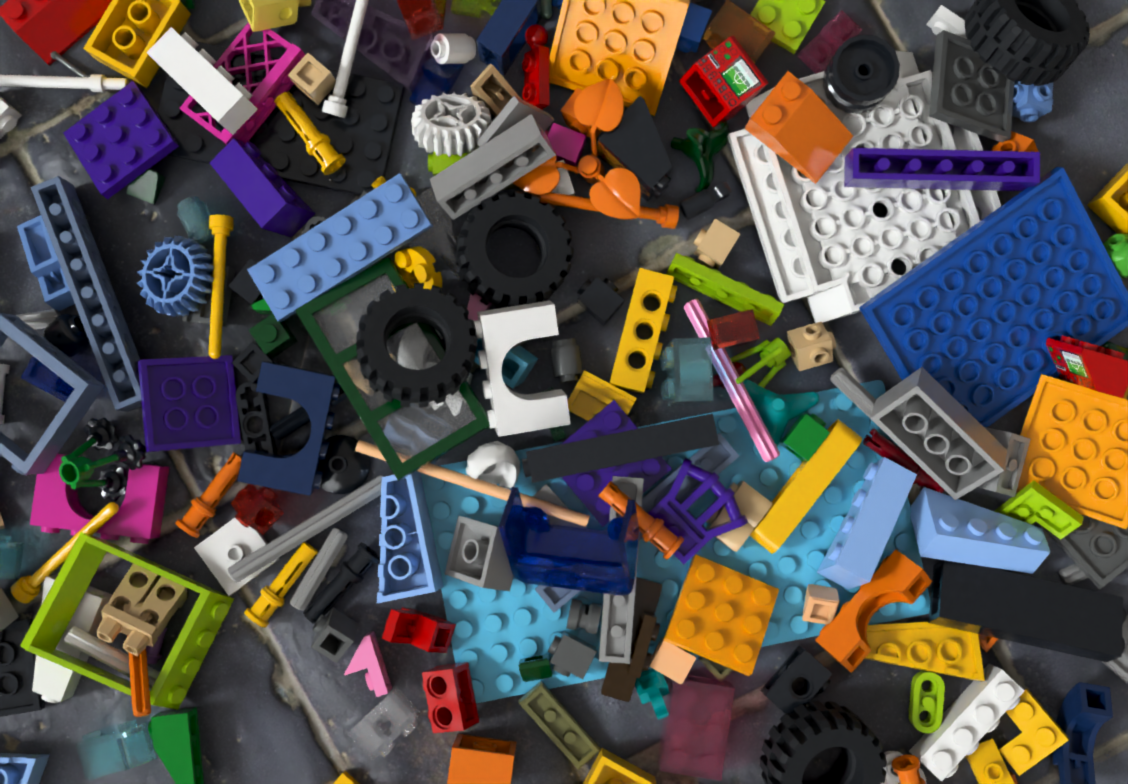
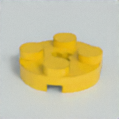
M415 246L395 253L394 264L409 288H414V283H424L423 288L429 290L432 289L433 285L442 288L441 272H435L432 263H435L436 260L428 250L421 246Z

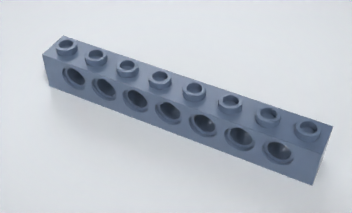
M57 176L32 186L31 190L114 408L117 411L125 412L142 407L138 371L140 357L74 185Z

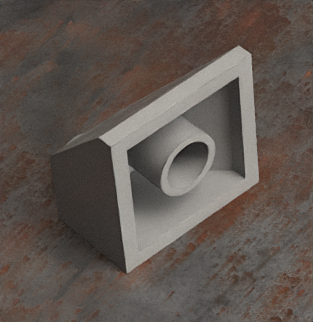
M458 515L445 575L482 588L510 591L517 561L503 529Z

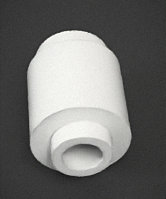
M439 33L431 43V53L439 64H465L475 57L476 43L471 36L465 33Z

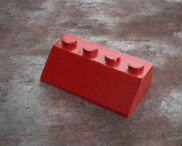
M8 0L0 7V16L50 66L56 61L51 57V53L56 51L62 56L99 23L112 0Z

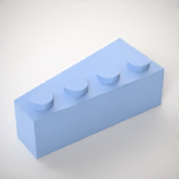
M415 471L400 481L397 480L395 475L382 477L380 507L382 523L381 534H379V546H381L380 564L378 565L379 592H377V603L436 592L444 586L421 473Z

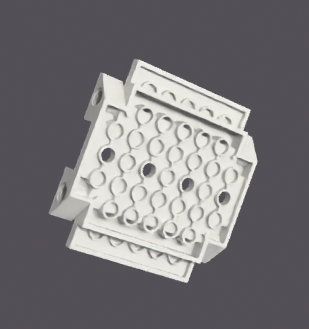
M896 51L900 69L899 78L894 88L874 109L861 114L846 113L831 103L823 87L824 71L799 79L817 94L853 135V138L816 184L747 130L735 131L727 136L779 300L784 304L807 297L815 323L820 321L826 323L861 312L859 309L861 305L1001 207L997 191L844 187L845 156L856 147L983 151L978 134L929 117L933 72L929 70L919 73L913 52ZM774 88L753 98L746 105L749 119ZM875 203H882L887 207L888 213L885 218H879L874 214L873 205ZM899 259L905 263L906 271L903 275H897L893 272L891 268L893 260Z

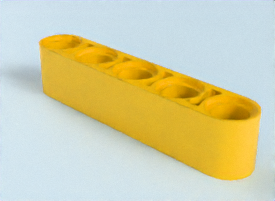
M839 419L827 429L830 434L810 460L803 461L771 501L773 503L750 534L752 539L771 554L781 547L860 445L863 438Z

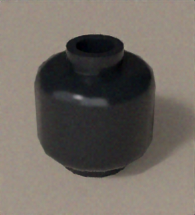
M63 314L50 323L43 332V337L69 358L75 356L89 344V339L78 315Z

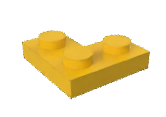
M1027 688L1021 694L1019 703L1013 709L1006 711L1022 732L999 748V752L1019 776L1069 741V737Z

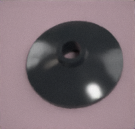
M335 435L325 439V442H329L326 460L320 459L318 471H323L320 487L333 494L353 492L368 477L370 457L355 451L358 440L353 437ZM336 459L343 461L344 465L341 470L334 468L333 464Z

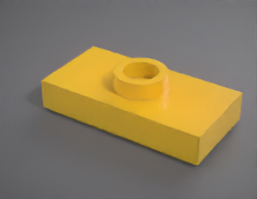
M993 739L979 743L978 748L972 754L966 755L978 784H1015Z

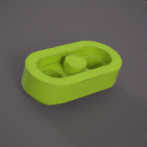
M924 670L916 673L911 681L909 721L918 731L933 733L939 729L942 723L945 685L939 675ZM929 680V689L923 690L922 683ZM922 711H927L928 713L925 720H920L919 718Z

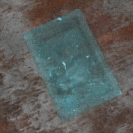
M711 337L672 339L665 347V350H663V353H660L661 370H666V380L661 383L662 400H667V407L701 406L713 401Z

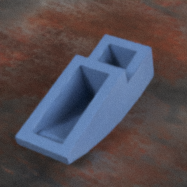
M40 215L18 225L17 228L30 271L38 278L45 303L54 310H58V312L74 305L73 297L42 216Z

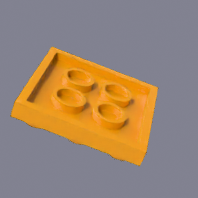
M695 554L691 560L663 640L750 676L753 673L779 589Z

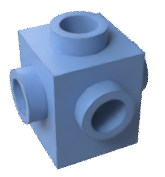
M1015 80L1012 116L1020 118L1023 122H1034L1052 111L1053 83L1034 86V84L1024 85L1020 81Z

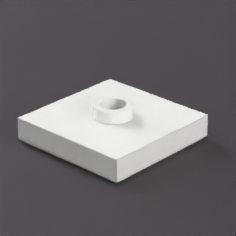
M245 511L194 547L228 596L234 594L280 560L277 558L240 582H235L228 572L230 566L268 544Z

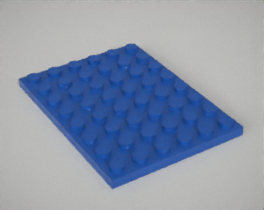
M1056 167L1040 178L1039 184L1020 192L859 307L901 380H904L923 367L983 427L990 426L1035 393L1041 374L1053 378L1059 376L1046 346L1047 338L1060 341L1063 335L1101 346L1128 327V291L1064 167Z

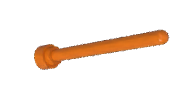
M551 192L539 195L541 197L539 202L543 204H548L549 202L556 206L599 212L593 206L590 198ZM665 204L664 207L659 206L658 209L640 206L639 218L656 220V223L661 224L663 228L675 229L679 218V207Z

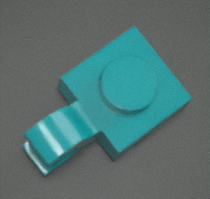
M653 668L647 670V672H642L640 678H636L635 682L641 703L645 704L651 701L658 720L669 716L663 696L670 694L663 674Z

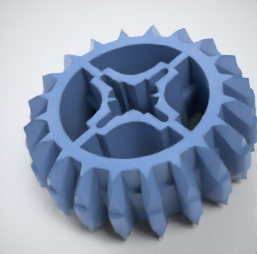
M175 236L174 238L165 237L163 242H155V250H146L148 258L140 260L144 265L143 270L137 271L142 276V279L136 284L143 288L140 295L147 299L146 304L154 308L158 313L167 314L172 317L179 315L189 316L190 311H199V303H207L206 293H212L209 287L214 279L211 276L214 266L211 265L213 257L207 254L208 249L197 243V241L182 236Z

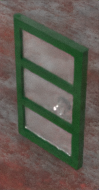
M389 257L297 308L295 311L393 474L400 481L483 430L489 429L490 424L487 412L467 380L461 384L460 390L454 395L448 394L445 401L439 404L431 401L428 407L419 408L418 403H410V407L400 406L401 401L394 399L392 403L383 398L381 391L375 392L370 387L369 380L364 379L360 371L356 347V336L359 331L360 318L362 315L367 314V306L372 300L379 301L382 292L388 289L392 294L396 292L397 285L406 284ZM423 323L401 325L389 335L387 340V350L391 358L401 366L409 369L421 370L430 368L438 364L446 352V346L436 330Z

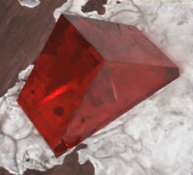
M753 309L707 321L714 350L752 344L760 339Z

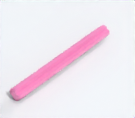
M698 299L687 302L684 310L763 461L769 462L780 455V452L743 382L740 384L736 383L739 374L702 304Z

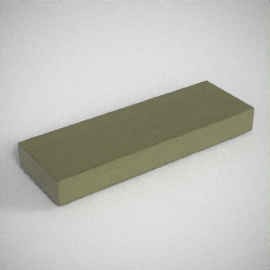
M542 681L518 700L521 707L578 770L601 750L598 743Z

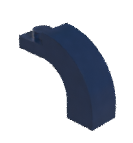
M1079 682L1064 698L1056 723L1069 737V741L1053 752V765L1059 766L1060 784H1096L1093 760L1094 744L1101 726L1113 718L1110 687Z

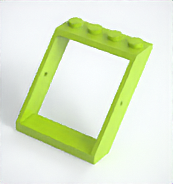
M80 532L20 646L28 652L131 696L130 681L56 649L106 552L114 554L200 593L150 690L151 705L178 710L224 618L228 614L234 598L107 540Z

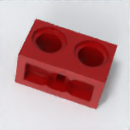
M468 662L438 665L422 672L423 689L426 693L429 709L428 717L433 733L464 731L479 723Z

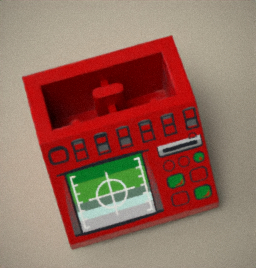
M734 35L727 38L698 60L679 80L713 128L732 119L769 83Z
M1063 335L1060 341L1047 338L1046 346L1061 379L1101 393L1124 398L1128 387V361L1123 359L1125 353Z

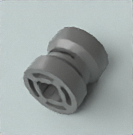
M572 598L566 629L576 630L582 628L587 633L597 634L602 604L591 603L588 605L583 604L581 600Z

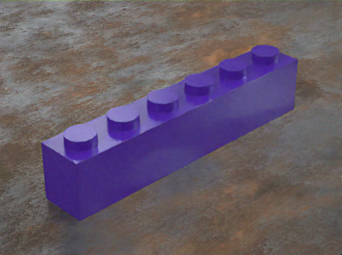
M853 148L845 156L844 187L1023 191L1040 183V152Z

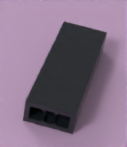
M712 413L527 451V458L522 459L525 477H531L532 483L715 446L719 445Z
M940 560L933 566L928 623L1103 662H1109L1122 657L1125 648V640L1122 637V625L1126 617V611L1123 608V597L984 566Z

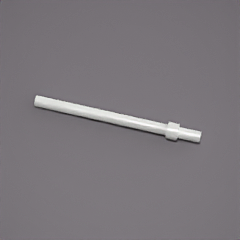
M91 74L90 77L0 75V86L90 89L92 92L105 93L107 90H121L129 84L128 78H106L103 74Z

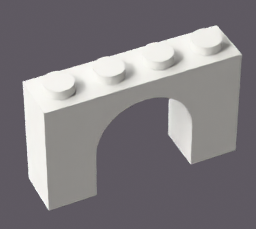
M549 300L477 312L478 320L474 321L476 327L475 336L482 341L483 350L478 351L480 368L486 369L487 380L482 381L485 399H490L492 410L487 411L490 429L494 428L498 437L570 425L567 395L562 389L534 394H520L509 389L502 378L503 360L513 346L529 339L559 335L555 304Z

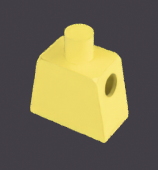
M238 0L253 32L295 24L298 18V7L311 6V0Z

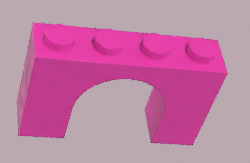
M57 454L44 474H37L30 525L41 526V532L60 533V529L71 530L70 535L74 536L94 516L88 513L81 505L77 489H72L71 485L66 484L61 479L59 467L63 463L61 458L66 456V454ZM142 463V468L131 470L129 468L124 501L118 512L96 532L101 533L100 538L119 540L120 536L130 537V542L148 544L149 539L160 537L169 466Z

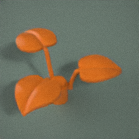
M605 79L581 91L574 104V113L579 123L584 126H592L590 130L591 155L582 157L576 167L563 162H556V156H554L512 184L526 193L538 196L545 195L557 187L560 181V173L557 168H563L575 174H581L586 182L594 184L590 189L589 195L593 206L599 212L617 219H637L640 217L641 188L637 177L628 169L614 168L608 171L604 178L605 169L598 158L597 128L604 132L613 131L620 124L624 113L623 97L618 85L612 79Z

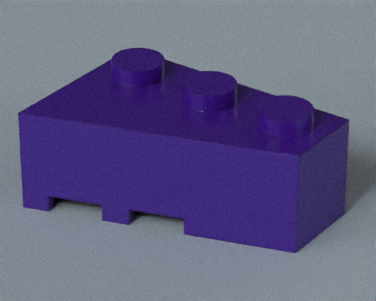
M233 138L210 162L211 166L262 229L292 238L316 213L279 176L278 172L260 156V150L250 141L245 143Z

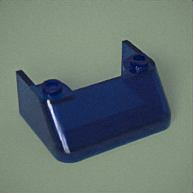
M512 487L499 524V531L512 574L516 579L528 584L620 596L628 595L632 592L635 581L639 524L635 500L628 499L624 517L612 519L609 522L607 531L552 525L550 524L549 517L542 509L538 507H523L518 487Z

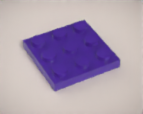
M134 81L130 82L63 132L98 191L106 199L112 197L179 147L139 85Z
M232 355L220 356L217 359L204 356L144 359L138 361L146 452L241 444Z
M613 400L562 444L638 428L616 401ZM661 456L563 476L562 479L603 527L609 522L610 505L598 497V495L612 481V476L644 478V493L672 468Z

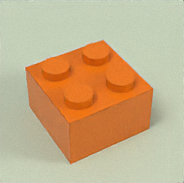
M457 734L452 746L447 784H511L517 742Z

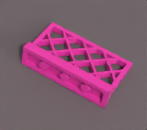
M249 22L213 67L217 69L221 65L231 75L246 73L247 85H243V87L253 95L249 101L258 110L232 135L225 128L222 132L218 131L215 119L208 112L194 113L192 108L196 105L197 101L191 95L179 108L226 145L233 138L245 143L251 139L275 109V99L281 93L288 92L294 85L288 74L305 56V53L293 43L290 44L271 29L261 31L263 32L262 43L250 45L249 37L253 34ZM284 47L286 49V52L280 59L271 60V48ZM264 50L265 62L251 64L250 52ZM244 53L245 65L231 68L233 57ZM266 69V77L262 82L253 84L252 71Z

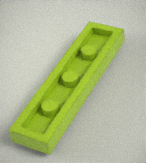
M676 253L666 272V275L674 276L675 281L770 326L778 318L784 306L783 303L777 301L773 296L762 294L743 282L728 278L720 271L707 268L689 256H682Z

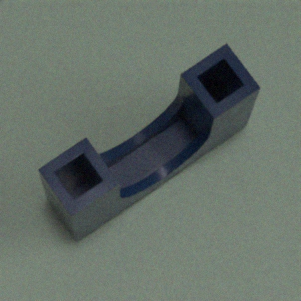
M262 361L256 392L285 397L298 402L309 415L311 434L305 447L291 455H278L253 449L243 451L237 482L311 496L314 488L320 489L323 471H318L320 459L326 460L329 442L324 441L326 430L332 431L335 413L330 411L333 400L338 401L341 386L337 383L334 375L270 361Z

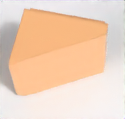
M808 584L802 620L825 625L829 624L835 618L839 606L838 590L832 587Z

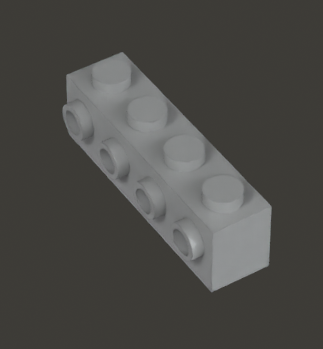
M530 114L430 178V182L437 202L454 220L481 203L484 199L491 197L556 156L546 133L534 116Z

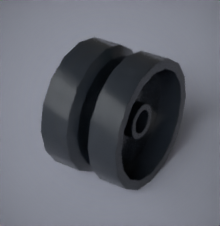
M862 34L846 40L839 46L824 71L823 87L827 98L836 108L846 113L861 114L874 109L891 92L899 78L900 63L896 51L887 41L874 35Z

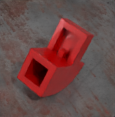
M411 608L391 609L382 639L391 643L412 644L427 652L447 653L456 624L438 616Z

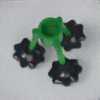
M91 418L88 421V425L83 428L87 435L86 442L71 454L61 458L63 463L59 467V474L63 482L71 485L72 489L98 486L102 491L103 498L117 501L120 496L126 494L128 477L126 476L125 468L110 465L107 470L100 472L99 480L88 479L94 473L95 468L112 462H123L131 470L142 468V460L146 457V447L141 443V440H134L132 435L128 434L120 437V446L111 456L93 462L89 458L80 456L91 446H94L96 450H112L114 444L119 441L114 424L106 418L99 420Z

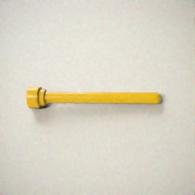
M220 214L209 216V229L212 230V235L215 236L213 257L214 279L212 282L209 356L212 359H217L221 356L227 237L230 236V232L234 229V218Z
M115 502L108 503L32 576L21 577L11 586V593L14 598L21 603H30L39 594L41 583L45 580L46 576H50L65 562L80 532L89 535L96 533L118 512V504Z

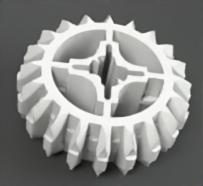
M443 92L441 96L431 95L430 100L424 99L422 104L415 106V112L412 113L411 119L412 134L419 147L425 148L427 153L435 151L437 156L447 154L450 158L451 155L458 154L461 157L463 153L467 152L470 154L474 149L479 148L476 142L492 123L489 108L485 107V102L478 101L476 96L468 97L467 93L457 95L453 92L446 95Z

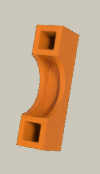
M895 549L890 556L883 559L880 567L873 574L871 581L861 585L860 590L854 597L843 604L838 615L822 628L820 635L815 641L852 673L872 651L867 640V626L874 613L881 607L894 602L913 604L932 583V580L920 566Z

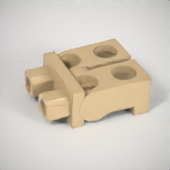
M132 564L111 596L108 604L106 603L101 610L102 621L97 629V637L112 643L119 632L126 634L128 637L123 643V649L138 656L147 645L154 646L158 640L157 637L164 631L176 610L183 606L187 600V587L162 576L159 579L158 574Z

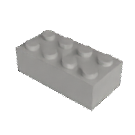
M923 367L875 400L870 419L953 499H959L1005 471L1007 449Z

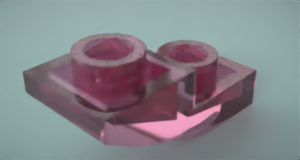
M841 10L800 51L797 57L815 74L823 72L839 46L849 38L858 36L862 29Z

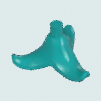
M748 379L743 381L777 447L788 422L808 411L819 402V395L816 392L779 395Z

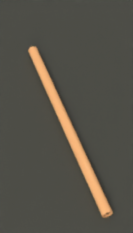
M362 440L358 441L355 449L356 452L386 461L377 445ZM396 452L402 463L411 458ZM428 463L417 470V472L583 527H587L589 515L480 479H474L471 476L432 463Z

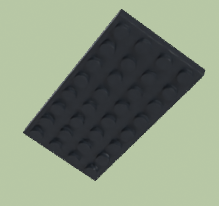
M195 41L198 44L195 50L199 52L203 48L216 62L227 49L226 47ZM244 53L235 55L231 60V68L245 65ZM250 53L251 64L265 62V55ZM271 57V60H277V59H279V58ZM266 69L252 71L253 84L262 82L266 77ZM328 69L336 80L338 71ZM167 73L158 115L179 145L168 156L210 164L226 144L179 109L190 94ZM246 73L232 75L235 78L232 81L234 86L238 83L242 86L247 85ZM350 73L344 99L347 100L345 106H348L345 118L322 112L324 101L328 100L329 95L333 94L334 88L317 105L293 85L289 92L298 105L307 114L318 131L328 135L331 139L330 144L338 154H342L346 161L336 172L324 175L321 171L322 166L314 155L310 156L308 154L306 143L278 106L275 107L249 140L260 150V156L278 172L283 180L361 196L363 191L369 193L374 190L371 186L378 177L383 176L385 178L405 90L404 85ZM198 102L192 108V111L196 114L207 112ZM215 120L216 129L222 132L224 127Z

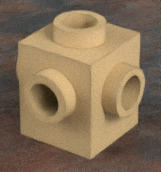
M821 321L787 331L788 348L791 352V358L799 371L833 362V349L836 348L835 337L831 331L827 332Z

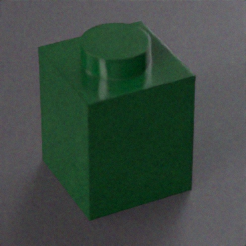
M273 313L249 329V332L264 354L272 358L298 342L284 321H277Z

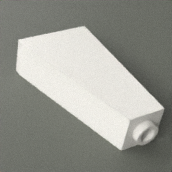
M58 574L46 576L43 586L42 604ZM88 586L56 649L87 662L89 655L65 643V636L73 626H76L97 638V629L102 621L101 610L106 603L108 604L112 594ZM36 655L32 691L41 694V698L47 702H62L73 697L81 674Z

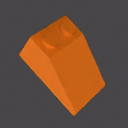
M789 71L786 72L751 116L745 127V130L815 184L853 138L852 133L817 94Z

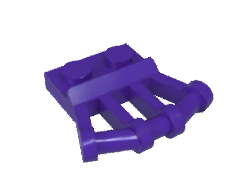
M687 458L684 459L670 492L648 512L654 519H662L664 526L677 537L682 536L684 538L683 543L674 552V555L683 565L713 537L748 523L746 516L741 514L734 498L735 492L730 487L726 488L718 480L720 477L715 472L711 473L691 464L692 460ZM686 475L703 482L682 503L676 498ZM710 489L718 498L696 518L688 508ZM724 505L730 521L706 529L703 524Z

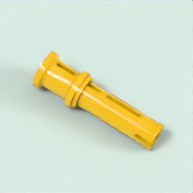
M289 91L281 93L274 103L306 143L308 154L310 156L314 155L322 166L321 171L324 175L336 172L345 163V157L335 151L330 144L331 139L328 135L318 131Z
M303 542L271 585L265 586L260 590V597L251 608H247L244 611L245 615L257 625L266 628L269 624L268 619L278 607L284 605V596L314 556L317 555L318 551L307 542Z

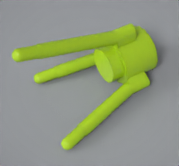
M778 337L771 342L766 339L761 344L731 357V361L736 362L763 351L759 354L761 360L736 379V383H742L765 365L769 368L774 366L758 384L764 388L775 374L786 366L785 360L791 357V352L787 345Z

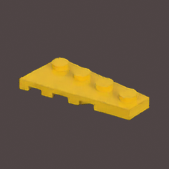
M928 622L867 626V640L872 651L864 659L975 681H985L979 637L976 633Z

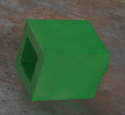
M813 413L810 416L803 414L798 417L779 444L801 461H809L830 432L824 428L826 423Z

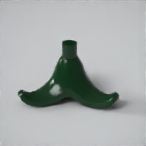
M727 121L720 125L721 128L711 132L700 128H690L686 132L687 138L674 137L672 139L671 148L681 150L698 168L700 183L695 188L696 193L707 189L712 182L714 176L713 156L721 151L728 142L727 136L730 130L728 129L729 123Z

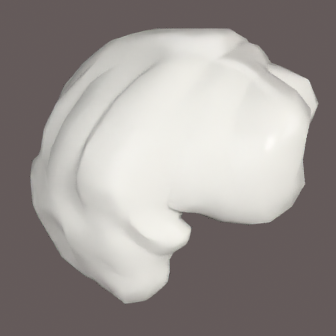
M499 441L485 443L478 446L467 459L466 474L471 476V478L480 479L495 485L499 484L507 489L515 488L520 473V460L510 446Z

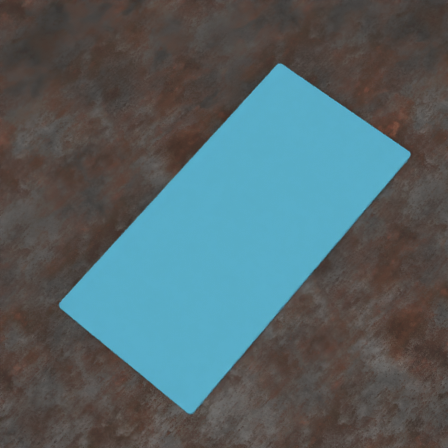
M881 380L860 383L875 399L886 392L884 383ZM838 388L816 392L819 395V402L803 414L810 416L813 413L826 423L825 429H828L839 419L863 439L781 547L771 554L749 536L740 549L734 552L717 538L713 537L696 553L701 557L779 589L761 647L820 635V631L825 624L802 620L808 584L832 587L838 590L840 602L836 616L843 604L850 601L860 590V586L848 590L818 574L817 571L836 537L842 521L852 506L851 502L855 493L862 487L865 481L863 475L870 463H876L883 458L869 447L863 445L865 436L869 435L872 437L869 432L872 429H876L881 435L895 445L897 444ZM736 408L712 412L717 434L721 433L739 455L734 462L718 474L720 477L718 480L726 488L733 482L737 485L740 481H744L771 502L803 461L780 444L777 447L780 455L769 462L763 461ZM701 414V415H696V416H691V417H686V418H681V419H676V420H671V421H666V422H661V423H656V424H650V425L640 426V427H637V428L639 429V428H644V427H649V426L664 424V423H668V422H673V421H678V420H683V419H688V418L703 416V415H707V414ZM799 416L788 422L785 431L782 435V438L788 432L791 426L795 423ZM563 442L515 451L520 460V473L515 488L510 490L533 496L547 484L568 509L590 516L586 530L542 570L501 525L521 507L520 505L421 473L444 586L441 588L446 617L447 621L456 624L451 638L455 663L468 662L476 703L526 694L540 681L548 689L605 678L609 662H599L598 660L602 609L597 634L587 633L582 628L576 630L566 629L572 598L554 613L535 591V588L609 526V522L605 526H601L562 477L532 483L531 477H525L522 459L527 458V451L556 446ZM699 449L662 456L672 470L646 490L642 497L683 464L685 458L689 459ZM467 461L441 465V467L467 475ZM708 489L688 510L697 518L718 497ZM908 496L875 572L880 567L883 559L890 556L895 549L923 569L922 559L910 518L911 508ZM458 515L503 529L517 561L510 591L482 588L445 575ZM642 538L639 541L636 577L662 585L655 611L656 623H660V629L656 641H650L647 651L653 654L661 638L665 636L692 558L684 565L674 554L666 560L663 558L664 553L650 541L646 543ZM605 571L577 593L573 599L581 600L583 604L598 603L603 606ZM928 588L913 604L894 602L881 607L871 617L868 625L929 614L930 597ZM563 631L584 640L597 649L583 679L572 673L569 677L555 671L553 669L554 664L551 663L552 677L529 682L522 680L518 666L519 660L545 654L551 657L552 654L548 652V649L555 635L561 637ZM688 651L696 657V660H698V658L700 657L699 655Z

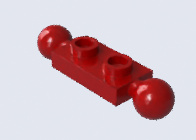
M535 24L531 25L525 33L526 43L531 47V50L524 54L522 69L524 71L522 97L524 101L543 110V108L550 105L549 47H544L548 41V32L543 26Z

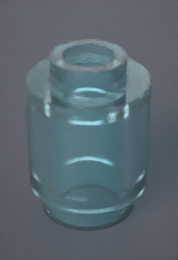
M193 196L178 203L177 215L188 237L195 241L197 240L198 243L212 239L214 236L212 235V230L209 229V216L211 214L205 202L200 201L199 197Z

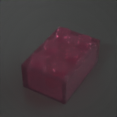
M687 675L682 684L670 679V694L667 695L666 702L669 716L664 717L657 761L659 769L663 772L721 781L735 687L728 681L720 682L716 679Z

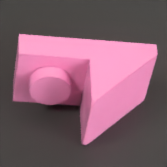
M372 631L363 637L344 675L367 668L368 673L365 674L368 688L370 691L374 690L376 697L388 694L392 689V685L375 632Z

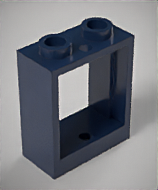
M541 0L501 1L476 40L481 62L486 65H494L499 73L504 76L506 75L526 44V30L531 25L538 24L542 19Z

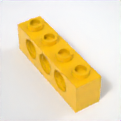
M639 268L609 384L643 394L646 388H652L655 372L650 371L653 359L659 360L663 343L658 342L660 331L666 332L670 314L665 313L668 302H674L677 286L672 285L674 276ZM647 297L656 298L659 302V309L655 311L647 310L644 307L643 300ZM640 325H647L652 331V337L647 340L640 339L636 334V328ZM638 353L644 357L645 364L642 368L635 369L630 366L628 358L631 354Z

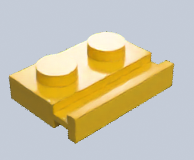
M584 370L568 399L569 412L589 421L615 400L628 416L637 398Z

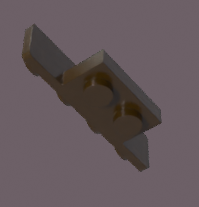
M636 577L630 664L609 662L601 688L602 695L629 702L636 678H640L642 670L647 672L652 653L647 652L650 641H656L660 629V623H656L657 617L655 615L662 590L660 583Z

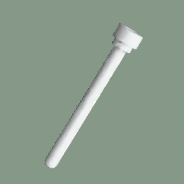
M356 0L333 94L329 95L328 100L324 101L322 112L342 118L346 117L348 106H345L347 100L344 99L369 0Z

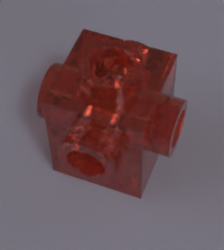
M248 484L244 489L240 490L231 502L237 512L235 518L246 528L252 527L262 535L269 530L284 512L275 500L278 497L271 488H261L253 484Z

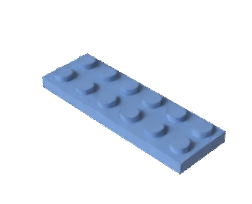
M399 173L247 269L277 321L282 322L295 314L297 308L351 279L429 230L433 225L403 175Z

